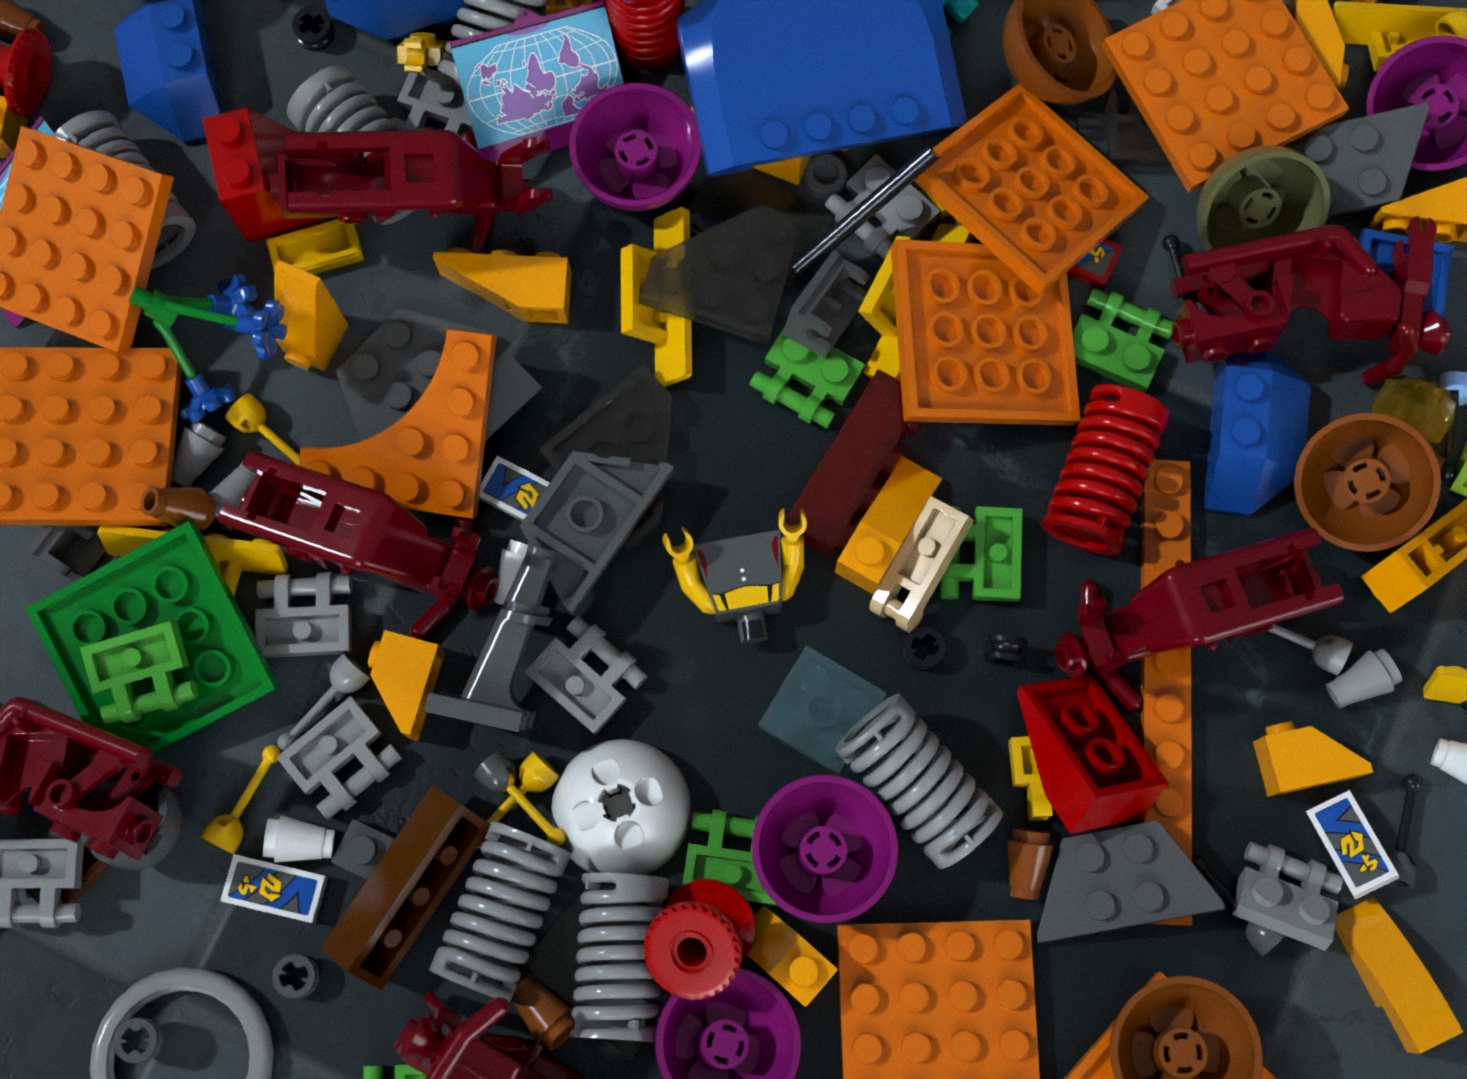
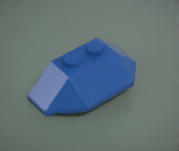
M142 0L114 27L128 105L132 110L170 133L185 145L207 141L202 118L222 114L224 110L202 0Z
M324 0L330 17L384 40L410 37L411 33H416L418 29L433 24L444 25L451 23L457 19L458 9L463 7L471 8L463 0Z
M1271 348L1256 354H1250L1248 351L1231 354L1227 358L1215 362L1203 511L1249 517L1294 481L1298 459L1307 444L1311 384Z

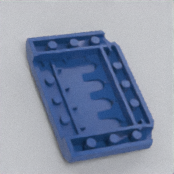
M702 0L676 21L675 25L707 178L748 171L757 165L921 136L923 139L951 134L967 123L942 0Z

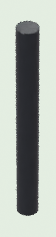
M930 145L924 147L791 262L795 271L799 275L804 276L940 158Z

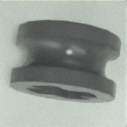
M291 954L284 956L277 962L273 969L272 981L274 988L286 998H303L316 990L321 974L319 966L314 959L307 955ZM292 964L296 968L307 969L308 978H302V981L306 983L301 989L297 985L286 984L285 975H291V972L287 971V969Z
M144 1017L128 1019L115 1032L113 1039L114 1050L118 1057L125 1062L143 1063L151 1061L158 1056L163 1048L164 1032L159 1023L153 1019ZM132 1030L135 1032L147 1030L150 1038L144 1039L145 1042H149L146 1050H131L129 1042H134V1039H130L129 1035Z

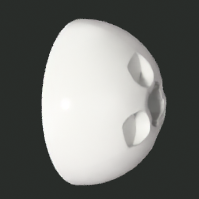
M613 739L597 743L583 750L563 770L552 797V823L554 828L563 830L566 835V840L561 847L572 853L570 858L589 873L647 875L666 864L681 847L690 824L691 798L681 771L667 755L657 748L640 741ZM622 789L621 794H616L611 798L608 796V794L611 796L614 793L620 792V790Z

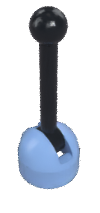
M1459 371L1439 373L1438 396L1442 402L1450 406L1444 457L1447 459L1440 469L1441 481L1450 482L1456 477L1453 457L1459 407L1467 404V372Z

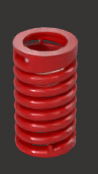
M605 0L616 53L624 62L632 67L647 70L667 66L679 57L681 49L675 24L677 19L686 13L685 0Z
M1099 384L1094 386L1089 394L1091 402L1086 404L1083 410L1084 418L1080 420L1077 426V435L1074 436L1071 442L1072 450L1068 452L1065 458L1066 466L1060 471V481L1054 487V497L1050 499L1047 506L1048 512L1040 525L1050 536L1069 546L1100 555H1117L1121 552L1125 541L1122 530L1128 529L1131 525L1129 515L1136 511L1137 502L1135 499L1142 495L1143 487L1141 483L1145 482L1149 476L1147 467L1151 466L1154 462L1155 456L1153 452L1160 446L1161 441L1159 437L1167 427L1170 412L1157 399L1138 390L1120 385ZM1109 397L1119 398L1117 401L1105 400V398Z

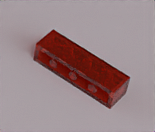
M877 369L785 519V523L788 525L798 524L801 520L800 508H802L807 519L806 530L801 534L804 538V544L830 559L837 548L844 550L857 528L852 523L862 509L867 512L881 491V488L877 487L876 484L883 472L885 471L891 475L900 462L904 451L899 446L906 434L914 437L923 422H906L903 420L901 381Z

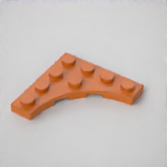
M447 329L440 362L430 384L415 405L399 421L383 432L355 444L338 447H301L299 466L374 490L379 487L383 488L386 494L392 496L406 509L471 519L477 517L497 335Z

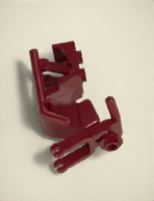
M427 127L425 130L285 133V150L287 154H309L310 156L322 159H304L291 157L286 154H278V173H270L272 201H280L281 211L285 219L339 217V222L342 224H362L367 222V217L375 216L377 225L393 217L395 210H429L431 219H437L439 214L476 215V221L466 248L475 254H484L494 223V216L502 212H514L524 215V213L553 200L551 189L544 190L543 192H539V188L532 189L531 179H523L522 175L523 163L550 150L549 139L545 138L536 142V137L523 139L522 142L502 152L496 165L494 160L481 157L473 132L465 131L460 136L451 130H434L432 127ZM364 152H371L364 158Z
M1419 216L1414 217L1410 221L1406 229L1408 235L1407 254L1403 252V239L1399 240L1392 248L1391 278L1377 265L1375 260L1345 227L1338 224H1330L1183 255L1181 262L1186 276L1172 279L1171 292L1173 298L1179 299L1197 295L1198 301L1203 306L1211 308L1218 316L1207 314L1198 309L1191 299L1185 300L1175 321L1172 323V335L1177 348H1182L1187 364L1202 360L1204 363H1214L1227 358L1231 354L1248 351L1250 354L1261 353L1272 348L1279 336L1282 335V331L1291 315V310L1308 308L1322 315L1328 321L1327 335L1333 340H1381L1389 333L1388 348L1391 354L1390 358L1365 370L1361 376L1362 382L1366 386L1372 387L1399 375L1419 349L1434 356L1443 353L1445 345L1450 341L1451 333L1447 320L1444 317H1440L1435 310H1427L1423 313L1424 299L1428 294L1431 284L1434 236L1437 232V225L1429 217L1424 227L1425 232L1419 230ZM1265 281L1264 291H1255L1249 285L1250 283Z
M249 451L242 463L249 471L257 474L249 490L245 492L241 499L240 509L223 504L219 513L220 524L287 547L285 551L287 554L302 561L312 563L313 560L325 569H328L330 562H335L341 568L342 575H348L353 568L382 576L392 582L437 597L438 600L410 628V637L416 639H426L454 610L461 593L469 608L479 611L485 605L491 604L498 592V580L495 578L493 568L484 565L472 571L481 539L480 536L474 533L475 523L473 519L464 517L457 519L456 526L453 527L450 534L453 541L452 547L446 541L428 536L426 526L396 499L386 494L383 488L379 487L374 490L255 451Z
M1311 527L1184 563V561L1178 560L1174 567L1166 570L1133 595L1130 605L1113 609L1106 613L1104 611L1107 608V604L1104 598H1099V585L1093 580L1085 581L1081 586L1080 605L1076 607V617L1083 636L1081 638L1071 632L1061 634L1058 639V645L1054 649V656L1058 667L1063 672H1067L1072 678L1082 677L1092 661L1099 679L1126 709L1137 711L1142 706V698L1116 668L1159 653L1205 644L1209 651H1215L1221 639L1227 638L1228 642L1231 643L1243 636L1250 637L1273 628L1272 624L1341 604L1344 599L1343 592L1339 583L1321 587L1319 572L1312 565L1306 551L1322 543L1317 530Z
M12 698L0 708V814L16 815L21 809L24 791L31 788L28 803L34 805L33 810L53 822L49 829L50 832L76 844L80 836H84L90 839L86 846L87 848L109 859L114 860L118 852L140 861L164 816L132 796L146 791L151 786L153 780L172 788L176 787L181 781L182 771L176 766L150 757L153 751L147 747L27 698ZM95 755L94 761L90 764L91 756ZM123 767L126 768L120 780L96 799L89 800L95 787L109 776L120 772Z
M428 990L423 1000L430 1006L435 1015L428 1012L422 1019L414 1015L393 1045L406 1064L427 1075L425 1079H586L544 1052L542 1042H536L533 1045L518 1036L492 1033L483 1034L508 1013L509 1003L502 997L492 999L460 1024L462 1017L453 1008V1005L443 998L440 999L435 993Z

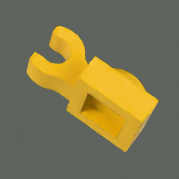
M411 33L410 38H405L404 41L397 45V64H405V72L424 73L428 65H439L444 52L447 53L445 46L448 41L436 40V34Z
M1029 736L1011 737L1008 744L1013 787H1027L1028 821L1048 820V817L1053 816L1052 805L1045 796Z

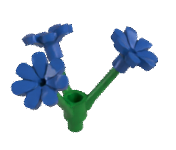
M243 274L233 275L232 279L221 280L218 284L220 294H209L207 298L176 297L166 295L158 290L151 293L137 285L129 297V303L144 309V315L154 319L152 324L162 334L185 375L188 377L185 379V383L190 389L192 396L187 404L178 409L181 419L189 417L192 423L199 421L205 416L206 409L208 412L214 411L222 406V403H228L236 399L237 395L234 393V388L229 382H223L216 387L209 386L202 373H196L170 328L179 314L219 323L223 329H234L235 332L252 335L251 344L256 346V356L264 361H269L270 357L276 354L277 342L275 339L284 340L286 337L287 325L279 324L284 316V306L280 305L279 300H268L263 311L255 312V308L248 304V302L256 299L257 290L254 285L245 286L246 279Z

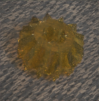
M1400 375L1397 380L1386 379L1383 387L1379 390L1378 396H1375L1372 413L1385 414L1400 419L1415 428L1428 443H1440L1453 422L1456 403L1450 398L1451 392L1447 389L1438 388L1436 381L1426 382L1420 376L1417 379H1410L1405 375Z

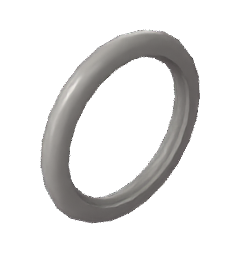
M175 967L155 972L135 982L114 1001L101 1020L92 1044L89 1068L91 1079H115L113 1039L118 1027L126 1020L131 1019L145 1004L162 995L179 991L200 992L212 996L228 1006L240 1020L247 1036L250 1054L246 1079H271L273 1044L270 1027L261 1007L243 986L224 974L201 967Z

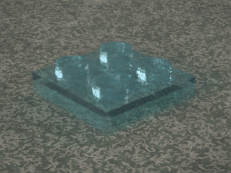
M806 645L760 720L758 728L839 776L846 763L835 752L836 745L858 721L883 702L887 693Z

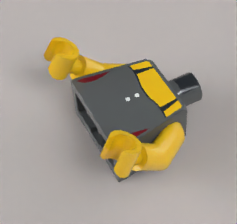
M800 508L801 520L793 526L784 522V509H782L778 515L780 530L694 545L690 533L685 527H682L685 541L677 547L670 545L671 543L666 533L663 535V544L668 553L674 557L673 565L682 591L702 613L714 614L718 623L737 621L741 644H753L767 640L768 633L764 616L781 612L782 602L794 595L804 570V538L801 534L806 530L807 519L802 508Z

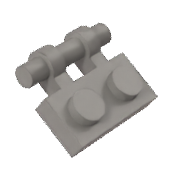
M427 67L424 73L409 72L397 102L400 109L409 111L410 114L406 121L395 117L391 118L397 124L399 130H425L424 125L427 119L430 118L445 123L446 127L444 130L454 131L460 136L464 130L474 133L459 80Z
M875 154L846 182L845 190L854 199L846 202L839 194L834 193L826 201L825 207L835 215L834 220L838 223L896 171ZM910 184L874 215L883 223L882 226L875 228L867 221L854 233L864 241L863 247L872 255L878 253L885 260L893 244L891 240L895 236H906L916 240L939 218L940 210Z
M333 572L317 573L314 578L293 579L291 574L276 575L275 580L258 581V598H274L273 609H255V639L265 658L352 653V608L348 604L334 605L335 594H352V577L334 576ZM316 596V606L292 607V601L294 597Z
M576 616L567 626V630L578 639L577 642L569 649L555 637L527 668L525 674L596 736L626 702V698L614 688L615 685L624 679L634 689H638L647 679L648 675L635 665L637 659L627 651L621 653L604 638L606 633L596 624L590 626L580 616ZM593 652L609 666L602 676L597 674L583 661L589 653Z
M351 696L276 757L305 794L310 795L323 784L330 795L316 806L328 820L342 808L347 811L358 802L355 798L374 781L382 782L391 774L389 769L402 759L401 755L391 744L377 756L368 746L379 738L382 732ZM357 757L363 764V767L342 783L335 773L353 758Z
M0 839V928H15L18 923H40L42 928H58L61 923L79 922L81 916L80 904L62 903L61 893L62 889H81L84 844L81 839L78 840L77 844L66 839ZM19 889H40V902L20 904L18 901Z
M1250 841L1246 847L1244 859L1260 865V870L1257 871L1245 867L1240 874L1232 915L1326 951L1334 938L1338 902L1320 895V891L1323 889L1338 894L1343 883V877L1327 871L1325 864L1314 860L1306 863L1285 855V849L1273 844L1264 847ZM1279 873L1300 880L1301 886L1298 887L1278 879Z

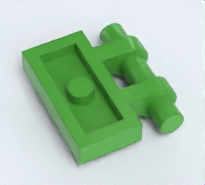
M1093 288L1086 304L1101 310L1102 313L1098 320L1081 314L1073 331L1075 364L1145 393L1165 350L1149 343V339L1152 333L1169 340L1172 335L1173 321L1161 317L1162 312L1152 307L1145 310L1124 301V295L1111 291L1110 294ZM1117 317L1138 326L1139 329L1136 336L1112 327L1111 324L1114 318Z
M783 328L765 357V364L778 372L771 378L757 370L749 386L763 393L762 398L774 405L779 402L799 413L798 418L808 424H811L813 421L828 429L836 413L822 405L826 399H829L843 406L862 375L865 364L833 347L825 359L784 336ZM791 379L813 390L808 398L788 387Z
M951 506V507H953V508H955V509L961 511V508H960V507ZM976 506L974 510V524H972L963 540L973 542V564H960L959 547L940 580L941 599H958L959 582L964 581L972 582V600L1019 602L1021 599L1023 508Z
M177 620L80 647L92 693H99L109 689L112 691L115 703L102 706L100 709L102 720L107 725L122 721L125 724L141 720L143 714L163 709L165 712L181 708L183 702L197 699L199 696L197 685L193 680L177 684L173 678L172 671L190 666ZM152 677L155 691L137 696L133 691L131 683Z
M713 809L712 814L694 811L691 830L708 832V845L688 843L682 885L698 879L720 880L736 888L748 902L777 906L765 892L756 875L752 859V842L750 852L722 848L724 835L752 839L759 815H755V820L727 816V811Z

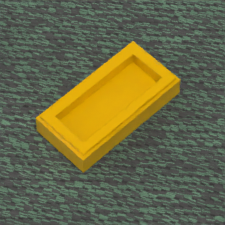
M339 218L266 239L273 269L279 259L315 275L365 260L355 224H342L339 222Z

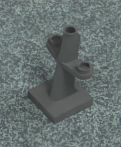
M528 545L524 560L498 613L463 693L448 690L428 692L424 712L515 732L534 728L537 710L523 707L518 702L514 693V683L535 624L549 627L553 619L548 617L550 608L541 606L555 564L554 557L556 551Z

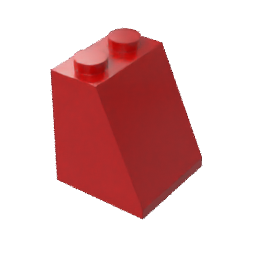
M249 108L202 118L220 202L248 243L333 220V218L285 219L281 211L280 201H272L270 173H278V154H286L291 157L304 159H319V157H313L309 154H287L285 150V133H297L296 131Z

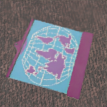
M604 0L543 17L525 9L521 11L513 25L449 42L478 151L481 157L494 160L496 165L502 152L517 145L526 138L536 137V142L545 138L549 139V151L569 146L572 125L585 104L604 90L624 84Z

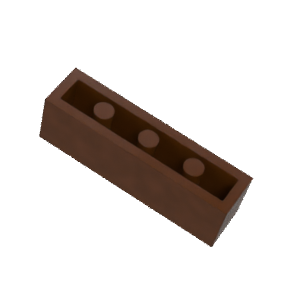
M431 785L321 949L347 972L382 990L487 834L491 824Z

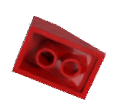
M1086 675L1080 678H1067L1020 686L1017 695L1044 793L1069 833L1073 834L1142 819L1169 782L1094 676Z

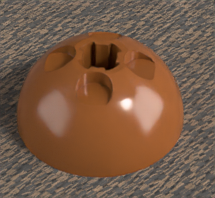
M1094 0L1013 1L1003 26V53L1011 74L1027 92L1041 100L1055 104H1077L1092 100L1105 93L1112 86L1117 76L1116 70L1101 47L1104 39L1114 33L1106 16Z
M1379 413L1347 415L1321 428L1302 450L1294 475L1296 501L1300 512L1310 527L1315 528L1321 537L1332 544L1354 551L1370 552L1385 550L1413 537L1432 516L1441 490L1439 463L1427 440L1406 422ZM1367 463V467L1360 468L1357 471L1353 470V468L1357 469ZM1376 469L1380 472L1381 478H1385L1384 480H1380V476Z
M1174 976L1163 978L1144 986L1124 1004L1114 1022L1110 1037V1062L1115 1079H1260L1263 1064L1262 1045L1257 1027L1251 1015L1233 994L1206 979L1192 976ZM1164 1046L1168 1047V1049H1167V1055H1168L1169 1060H1168L1167 1062L1165 1061V1060H1166V1056H1165V1048H1164Z

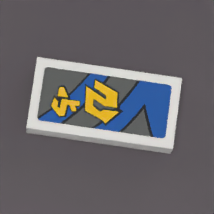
M496 456L481 482L479 500L523 521L550 482Z
M1350 790L1306 811L1354 899H1358L1399 879L1396 869Z
M234 854L220 901L316 924L329 877Z

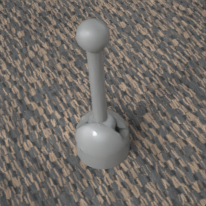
M1272 624L1273 628L1267 630L1311 649L1316 664L1324 671L1336 676L1343 669L1353 645L1352 641L1335 635L1323 636L1319 640L1314 641L1277 624Z
M342 653L331 666L330 682L332 686L289 733H283L279 736V748L284 751L293 744L298 736L339 692L353 693L361 689L371 678L369 673L350 656Z

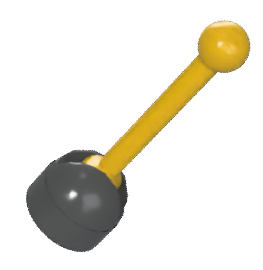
M498 751L486 758L475 772L474 777L491 793L507 791L547 834V842L558 847L562 846L566 840L564 831L559 828H553L514 785L517 771L503 751Z

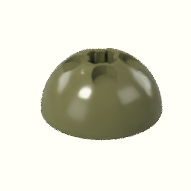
M1281 146L1253 147L1229 157L1212 172L1199 196L1196 224L1205 251L1324 226L1329 214L1331 199L1326 176L1321 168L1310 158L1298 151Z

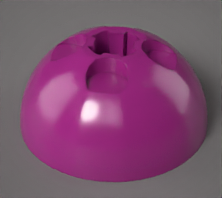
M1431 36L1413 41L1392 54L1380 67L1371 83L1367 97V116L1428 102L1429 119L1427 118L1420 136L1416 155L1411 165L1413 169L1442 171L1467 163L1466 39L1454 36ZM1448 112H1449L1450 114H1452V115H1449V114H1448L1447 117H1445L1444 119L1440 120V122H1439V119L1442 118V117H1444Z
M646 83L621 84L597 94L585 104L575 118L569 138V153L572 166L578 179L588 192L611 207L633 212L656 209L678 197L693 179L699 166L702 151L695 116L688 105L674 93L659 86Z
M815 775L801 778L784 786L765 804L753 831L752 859L760 884L779 907L803 920L817 923H834L848 920L864 913L883 896L895 874L898 860V840L888 811L868 789L843 777ZM809 854H810L811 858H812L816 863H818L816 867H815L816 864L811 861V859L809 858V856L806 857V855H809Z
M739 968L732 983L725 990L710 998L691 1000L671 995L657 1023L655 1055L663 1079H794L799 1065L801 1037L799 1025L791 1005L774 984L749 970ZM712 1033V1034H713V1037L711 1038V1041H710V1047H707V1046H708V1040H709V1038H710V1035H709V1034ZM715 1056L721 1059H726V1062L724 1063V1060L716 1059Z

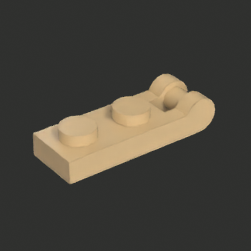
M930 496L872 597L870 611L882 618L887 616L896 620V626L908 633L916 629L922 620L923 609L975 520ZM901 587L910 591L904 603L897 600V594Z

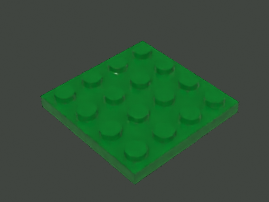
M187 521L25 608L81 720L147 747L153 751L151 755L281 688L195 521ZM177 620L190 666L172 671L173 678L177 684L193 680L198 688V698L183 702L181 708L165 712L163 709L145 713L142 715L141 720L125 724L122 721H118L108 725L105 724L102 720L100 709L102 706L115 703L111 689L92 693L80 647ZM152 677L131 683L133 691L137 696L155 691Z

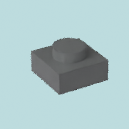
M352 819L331 863L367 880L395 839Z

